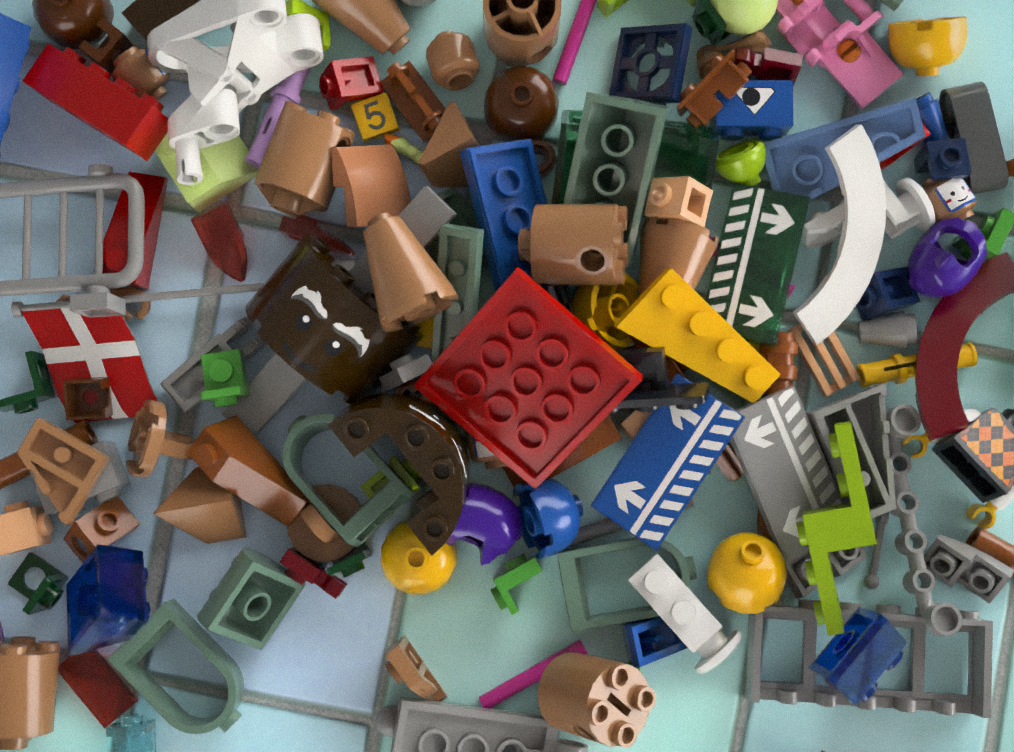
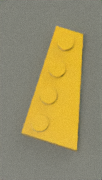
M666 267L613 325L651 347L664 346L665 355L752 403H755L781 375L671 267Z

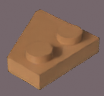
M43 418L36 419L17 451L26 468L34 473L35 482L42 493L49 496L60 513L57 515L60 521L66 525L73 523L111 458Z
M405 635L391 645L386 653L389 661L385 665L398 684L404 681L411 691L425 700L442 702L448 697Z

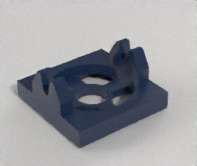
M687 23L621 28L609 95L667 106V103H679L693 28ZM645 43L644 48L631 58L636 50ZM665 43L672 46L673 55L661 56L657 51V47L664 48ZM647 54H654V66L648 72H640L639 67L643 57ZM660 69H670L669 76L665 82L655 90L649 91L652 77ZM628 71H634L639 76L636 91L630 87L627 80Z

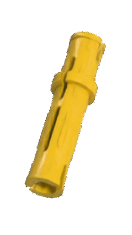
M971 342L962 345L957 369L977 365V351ZM900 353L891 354L889 359L858 364L856 371L860 376L858 380L860 386L866 388L871 385L892 381L895 384L906 383L908 378L915 377L914 365L916 354L902 356Z

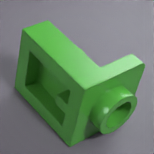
M1002 208L990 216L986 215L980 222L978 229L984 235L987 248V256L984 262L998 256L1014 224V212ZM961 236L955 237L951 246L959 249V254L969 260L972 256V250L968 241Z
M235 349L201 354L205 391L200 392L201 400L214 402V408L238 405L237 398L249 396L243 350Z

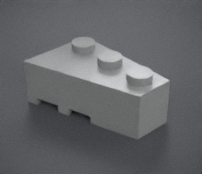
M886 383L871 386L806 413L839 493L840 489L836 474L844 473L841 457L833 458L828 434L836 433L835 423L851 421L872 519L897 509L893 459L890 458L888 433H890V423L887 421ZM850 496L843 497V503L851 502Z

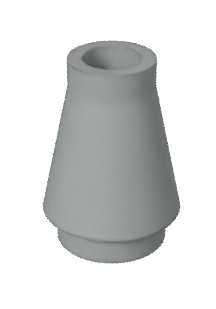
M904 310L867 321H858L859 343L907 348V344H916L917 324L915 314H905Z

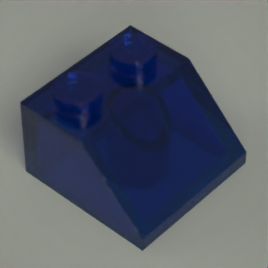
M97 544L66 584L68 654L78 655L131 640L140 628L146 625L150 617L151 607L150 603L146 601L145 586L148 581V570L144 567L143 551Z
M858 607L845 622L844 633L835 635L808 668L845 700L856 706L859 701L864 702L873 695L878 686L876 681L885 670L893 669L900 662L904 654L901 650L908 642L882 614Z

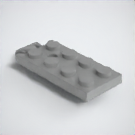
M400 697L390 752H503V749L508 745L515 746L516 752H588V745L574 740H557L559 730L550 726L542 715Z

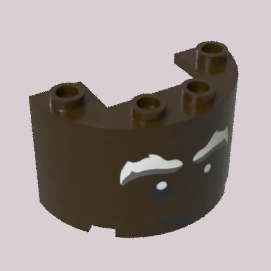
M305 234L246 304V315L253 323L256 319L259 321L262 327L257 333L289 366L331 396L336 390L346 394L343 400L351 404L361 398L373 395L382 385L379 377L392 371L389 363L408 355L424 337L419 331L422 327L420 324L415 325L413 320L401 321L404 329L391 332L383 331L379 320L375 294L370 291L364 294L353 284L356 279L348 270L339 264L335 267L332 266L336 259L329 254L332 249L323 239L315 234L312 237Z
M379 393L351 403L328 426L354 458L386 433L391 437L431 488L416 500L415 505L419 508L420 512L409 519L406 524L429 553L433 555L446 543L453 533L461 515L468 490L470 460L462 435L444 412L433 404L412 395Z

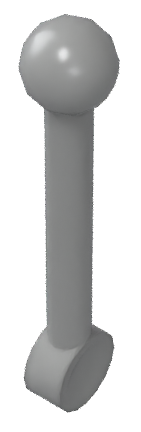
M889 512L876 518L877 530L875 537L877 544L873 547L869 575L864 579V584L868 589H875L879 585L877 571Z

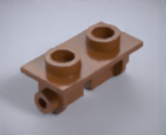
M733 49L725 57L722 54L715 57L705 69L708 75L698 85L691 83L680 94V104L676 107L678 115L682 117L688 112L690 115L686 120L696 130L700 125L705 127L724 107L714 96L718 91L730 100L749 82L748 76L752 71L742 61L737 66L734 64L735 51Z
M407 61L402 66L399 62H395L387 69L389 75L381 80L382 87L425 143L432 137L446 108L410 61Z

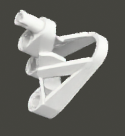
M201 0L154 28L148 34V60L153 66L170 73H188L189 91L192 93L170 115L167 121L169 146L176 153L177 181L181 184L193 185L195 184V176L196 182L200 183L203 180L200 149L236 138L240 134L239 113L247 105L255 104L260 99L261 94L295 72L314 67L323 60L320 22L315 16L304 13L287 16L285 0ZM236 22L230 45L210 48L194 38ZM242 73H254L257 77L254 82H251Z

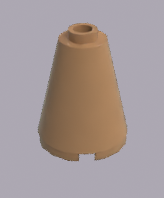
M312 0L315 5L382 55L390 51L394 56L410 41L406 35L411 28L396 0Z
M383 213L367 222L369 227L364 230L363 236L379 320L383 331L391 332L404 329L401 321L413 320L415 325L424 322L450 308L453 305L451 299L458 300L459 296L455 288L401 217H391L390 213Z
M657 217L644 219L640 232L639 296L666 267H671L695 290L717 248L719 238L715 236L710 239V230L692 222L668 218L667 225L656 224Z

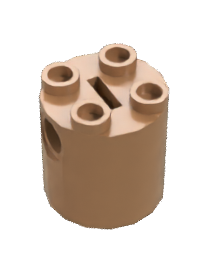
M483 0L484 36L489 49L509 67L518 65L529 66L543 60L551 53L558 40L562 0Z
M285 101L254 184L262 192L271 207L294 217H300V215L311 211L326 212L336 189V187H333L331 147L352 146L355 132L339 125V117L323 110H318L317 115L307 113L304 107Z
M536 204L532 214L531 228H521L519 231V259L521 261H528L531 264L533 280L539 285L617 286V284H624L625 267H628L629 259L628 243H623L624 230H627L628 221L627 206H618V204Z
M31 636L11 637V644H2V640H0V750L24 749L33 737L46 735L54 731L60 654L59 641L36 642V637Z
M565 652L554 658L545 668L538 685V704L541 715L550 726L610 747L620 746L628 748L632 746L636 741L637 735L644 728L649 712L656 702L655 691L648 687L647 680L639 669L627 663L580 652Z

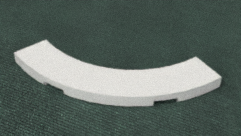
M862 124L855 125L825 147L837 173L841 193L844 195L845 220H843L841 237L837 249L838 255L831 271L824 277L814 293L792 312L811 341L816 345L838 328L861 299L870 283L883 244L886 224L884 181L875 150Z

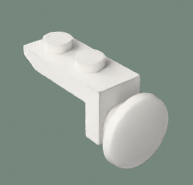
M910 178L899 180L896 184L898 196L896 197L884 181L886 198L885 231L891 239L901 235L905 230L914 225L921 231H927L935 224V212L926 192L917 182ZM844 199L837 207L826 213L824 211L817 212L803 225L802 243L805 248L823 247L841 237L843 220H845Z
M658 553L628 579L692 653L697 651L702 658L694 667L698 673L703 674L715 668L740 643L742 635L739 630H734L725 636L720 631L723 626Z

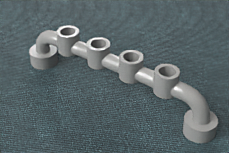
M901 404L890 409L886 415L887 421L890 423V433H888L890 458L898 466V470L893 466L897 509L890 511V513L900 518L902 533L897 535L895 547L899 553L907 555L910 571L904 575L902 583L907 592L915 594L918 610L928 631L936 636H950L957 633L961 628L962 616L958 608L951 603H933L931 590L935 586V577L932 572L926 569L923 551L927 546V538L922 531L918 530L915 512L919 507V499L915 493L910 491L907 473L911 469V460L903 453L900 439L916 433L920 428L921 418L919 412L913 406ZM901 499L905 502V509L901 505ZM909 537L913 541V548L909 545ZM917 576H918V577L920 578V580H921V586H920V587L918 586L917 581H916Z

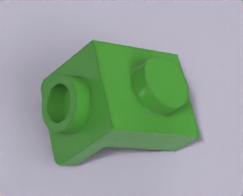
M522 553L503 564L506 570L493 577L496 587L490 590L501 610L508 607L512 615L519 612V607L510 589L542 572L534 555L526 558L525 554Z

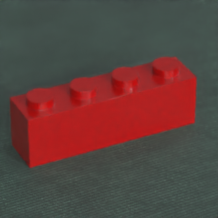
M47 44L22 82L45 99L145 161H148L168 132V118L161 113L164 106L146 93H143L139 98L136 96L138 90L119 77L112 82L109 80L112 75L96 63L91 62L88 67L85 66L86 59L72 49L66 47L62 52Z

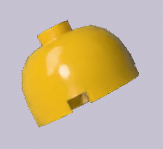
M965 16L908 20L888 24V44L891 55L902 67L916 69V76L939 75L940 67L955 62L961 56L966 46L968 25L967 17Z
M625 273L624 284H617V286L580 285L571 301L574 314L612 349L628 347L633 342L629 335L613 325L639 298L635 291L639 290V285L627 273Z
M408 520L398 523L387 533L381 546L380 563L385 577L395 588L410 595H426L439 590L451 579L457 566V547L455 543L452 546L445 543L436 553L431 555L406 524Z
M754 532L734 534L723 539L712 552L706 570L707 586L711 593L713 589L715 594L721 598L720 603L726 608L741 614H758L765 611L766 607L774 602L776 604L781 598L787 580L785 558L777 545L766 536Z

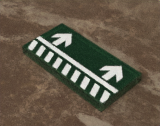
M733 183L705 301L747 342L776 348L810 197Z

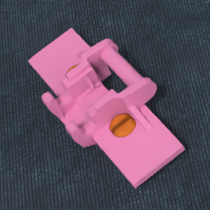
M778 0L776 12L780 15V22L777 25V30L798 54H803V60L810 68L817 64L822 69L826 68L861 110L904 75L867 32L883 15L879 10L874 12L865 0H843L862 22L858 26L849 20L843 24L839 23L825 7V0Z

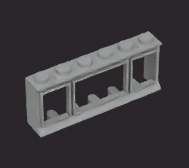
M780 598L776 604L774 602L772 605L767 606L765 611L758 614H749L746 685L743 697L750 702L759 703V699L777 700L780 703L796 705L797 702L816 703L824 707L851 705L866 710H876V707L894 708L898 711L915 713L916 710H925L943 715L969 713L982 718H991L993 621L979 619L978 611L959 610L962 616V625L959 632H969L967 695L924 692L925 636L927 628L918 607H915V614H902L901 606L876 604V612L861 611V603L839 602L844 624L911 628L909 691L815 684L817 620L813 601L816 600L799 599L798 606H784L783 598ZM763 618L803 621L801 683L760 681Z

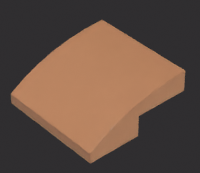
M393 145L331 147L333 187H344L346 227L368 226L367 222L370 219L383 213H390L391 217L399 216L411 202L406 176Z

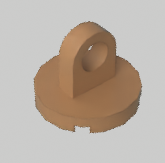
M149 399L143 402L144 407L147 408L141 407L135 416L128 440V451H133L134 455L133 460L127 459L126 461L129 475L145 479L152 473L160 454L193 460L187 452L196 441L193 437L166 431L167 410L165 403Z
M330 484L313 486L345 522L361 508L358 499L344 488ZM311 501L300 513L296 521L292 525L287 526L288 536L294 548L306 558L315 561L340 560L351 554L356 548L342 538Z

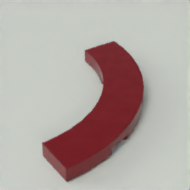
M1008 252L985 261L967 286L951 296H943L934 308L923 330L914 365L915 397L921 423L929 441L963 430L969 425L958 390L957 366L959 353L968 330L980 314L997 301L1014 293V263Z

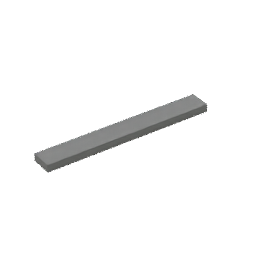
M424 186L399 214V217H401L424 249H426L440 233V226L448 224L457 213L429 186ZM366 252L349 271L356 279L353 284L364 294L367 291L374 293ZM275 354L248 384L249 396L237 398L238 405L229 406L222 415L226 419L237 416L256 437L307 379L289 366L280 356Z

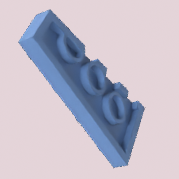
M916 97L765 142V164L776 205L784 206L789 214L840 185L834 165L825 147L855 125L862 124L873 145L879 163L925 138Z

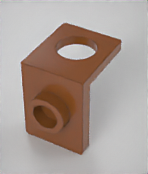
M117 497L102 503L75 520L63 540L82 564L88 568L103 550L135 530L140 523L122 500ZM77 538L83 542L87 553L80 547Z

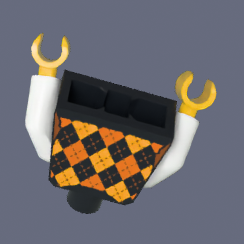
M974 408L965 409L964 412L969 425L963 430L931 441L928 440L926 432L920 436L910 435L905 437L901 442V446H904L912 439H916L920 443L919 451L909 456L911 458L923 456L927 451V445L934 442L936 445L931 450L982 503L987 502L985 505L981 503L972 504L966 511V516L970 520L976 518L981 511H985L984 519L978 523V526L983 529L991 528L996 522L995 511L997 509L1003 510L1014 499L1013 409H1005L1002 413L995 408H990L983 412H979Z

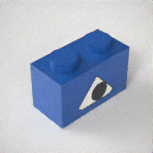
M749 80L730 100L719 91L714 95L724 107L710 120V135H721V140L737 141L743 139L744 136H759V140L771 141L785 136L794 126L793 80Z

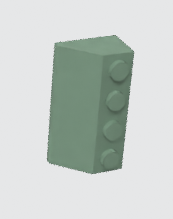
M586 92L563 204H618V206H627L628 221L627 230H624L623 243H628V266H630L635 258L669 106L631 98Z

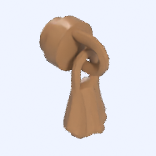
M763 30L748 34L733 43L718 47L710 44L702 46L696 53L697 70L700 78L704 79L708 75L705 69L719 54L725 57L721 51H731L733 49L736 54L738 46L751 49L754 53L762 55L765 47L769 48L771 46L770 38L766 36Z

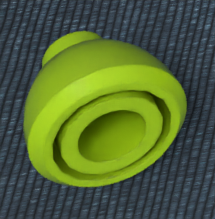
M757 139L739 142L718 153L713 164L721 176L728 181L737 183L739 189L753 187L761 182L759 174L766 161L765 144Z

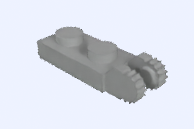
M247 317L238 320L223 334L218 333L160 383L162 388L185 414L191 412L203 401L201 400L200 392L205 391L201 354L234 350L229 343L246 333L252 325ZM260 335L251 339L241 349L244 353V361L253 357L266 345V342Z

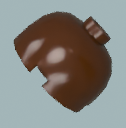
M32 0L34 18L43 33L58 45L70 49H80L79 46L84 40L94 44L102 40L106 32L98 27L97 23L103 17L112 24L114 9L110 0Z
M518 65L503 70L493 78L485 92L484 114L487 124L492 131L506 142L525 139L541 140L557 121L559 99L555 86L546 74L534 67Z

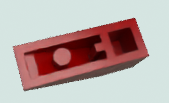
M129 171L128 175L137 179L143 188L145 219L143 267L137 279L129 284L128 287L148 290L168 178ZM123 189L103 241V274L120 272L127 264L128 193Z

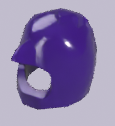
M960 218L938 220L920 237L912 249L907 265L910 277L909 285L914 291L928 297L951 296L970 283L987 256L984 235L975 223ZM944 233H951L963 237L968 241L972 250L970 259L968 261L955 258L949 251H945L937 241Z
M470 483L458 523L446 544L452 546L457 540L474 544L480 552L481 566L488 564L498 555L506 554L514 543L521 539L523 519L520 510L514 501L503 492L488 485Z

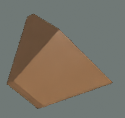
M449 102L418 162V165L433 187L468 186L460 151L480 146L471 127L455 102Z
M200 467L194 468L153 513L206 544L247 537L241 498L211 481Z

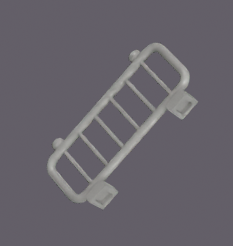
M91 164L88 166L89 176L0 183V199L24 197L22 279L0 281V296L86 291L85 294H70V311L88 318L125 315L126 300L111 294L110 289L128 286L137 279L143 267L145 197L143 188L137 179L128 174L113 173V167L110 165ZM123 189L128 193L127 264L120 272L103 274L104 190ZM96 191L94 274L66 276L68 193ZM60 194L58 277L30 279L32 196Z

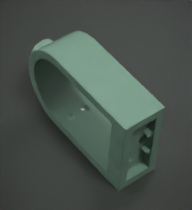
M316 414L309 417L305 415L299 416L289 425L287 429L289 434L283 446L282 459L286 473L348 544L358 548L415 493L370 445L363 452L389 481L345 522L307 480L301 464L302 454L307 443L318 433L331 430L328 424L336 416L331 414Z
M637 537L569 548L557 553L571 632L659 616L650 605L590 616L580 557L648 546ZM664 540L660 547L670 554L676 566L677 576L689 588L690 580L697 579L693 556L684 557L673 544Z
M175 599L164 602L107 658L172 727L189 734H202L220 727L225 733L242 716L237 710L244 693V680L239 666ZM174 626L224 676L228 687V699L220 715L212 718H198L188 714L138 663Z

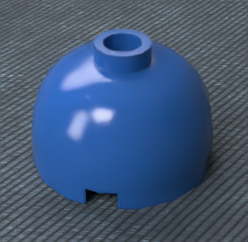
M546 478L536 489L527 482L516 484L513 489V497L520 495V506H518V509L523 519L522 538L528 549L537 548L539 552L534 555L537 559H543L567 549L578 534L580 517L583 516V506L579 497L576 494L572 495L566 486L555 479Z

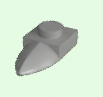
M408 354L389 363L392 371L379 377L382 383L380 393H385L422 375L432 364L428 354L416 360H413L411 354Z

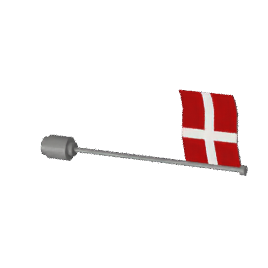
M355 259L337 260L332 263V266L335 267L339 264L350 271L356 262ZM264 283L118 297L125 299L126 303L253 292L258 291ZM22 301L12 302L11 310L13 316H24L42 348L57 395L64 408L63 381L75 378L110 377L113 415L107 418L73 420L74 423L83 420L91 422L134 418L141 407L147 408L144 407L143 403L147 399L160 402L151 386L137 340L124 316L88 318L70 311V301L24 305ZM87 390L84 394V399L88 404H95L98 401V394L94 390Z

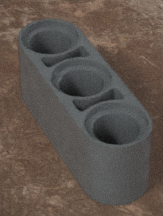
M980 81L941 90L939 104L950 139L966 138L972 172L967 178L963 179L974 195L1005 188L1008 183V169L990 95L985 83Z

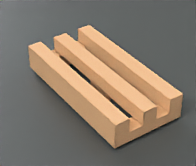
M798 324L787 330V332L795 333V342L799 343L798 352L823 397H827L860 379L835 331L825 339L846 377H842L823 341L818 345L813 343L835 382L829 385L800 333L804 330L802 326Z

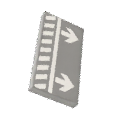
M795 386L785 387L757 400L755 403H750L737 409L736 411L745 416V419L730 440L772 541L781 551L786 563L810 552L809 545L801 546L796 522L803 521V510L843 503Z

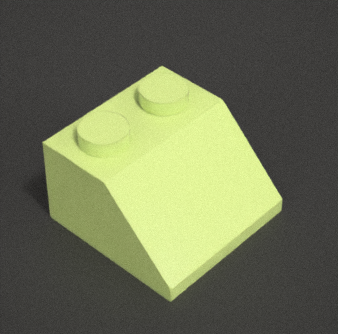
M168 132L155 150V153L187 203L198 212L206 209L256 177L259 168L250 165L244 160L249 150L239 135L234 139L200 149L203 180L197 183L194 176L195 184L193 185L181 184L176 179V153L169 146Z

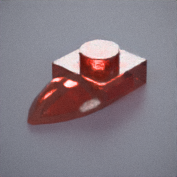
M228 202L192 217L191 222L214 264L231 278L240 282L244 281L248 265L247 250L243 241L245 236Z
M300 215V217H295L294 219L283 216L279 231L284 237L300 241L305 234L310 237L315 234L331 247V252L355 257L356 253L350 246L334 235L323 231L317 226V220L305 215Z

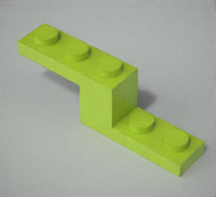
M851 421L835 423L836 433L828 434L833 458L841 457L844 473L836 474L841 498L850 496L851 502L803 510V521L796 522L801 546L809 545L812 559L811 561H805L809 585L817 584L820 600L813 601L817 624L826 625L828 636L844 633V622L829 552L877 544Z

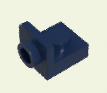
M966 138L926 142L913 159L916 174L929 172L930 178L933 181L967 178L972 172Z
M907 266L873 273L870 283L856 305L863 321L870 320L884 312L908 308L921 302L918 293L909 285L910 277Z

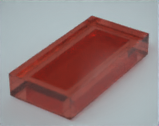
M90 641L82 645L58 667V673L104 729L139 701Z

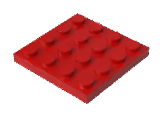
M517 267L413 386L530 486L536 489L642 381L643 375L523 270Z

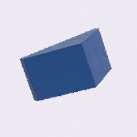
M660 616L621 623L627 657L635 668L687 649V646Z

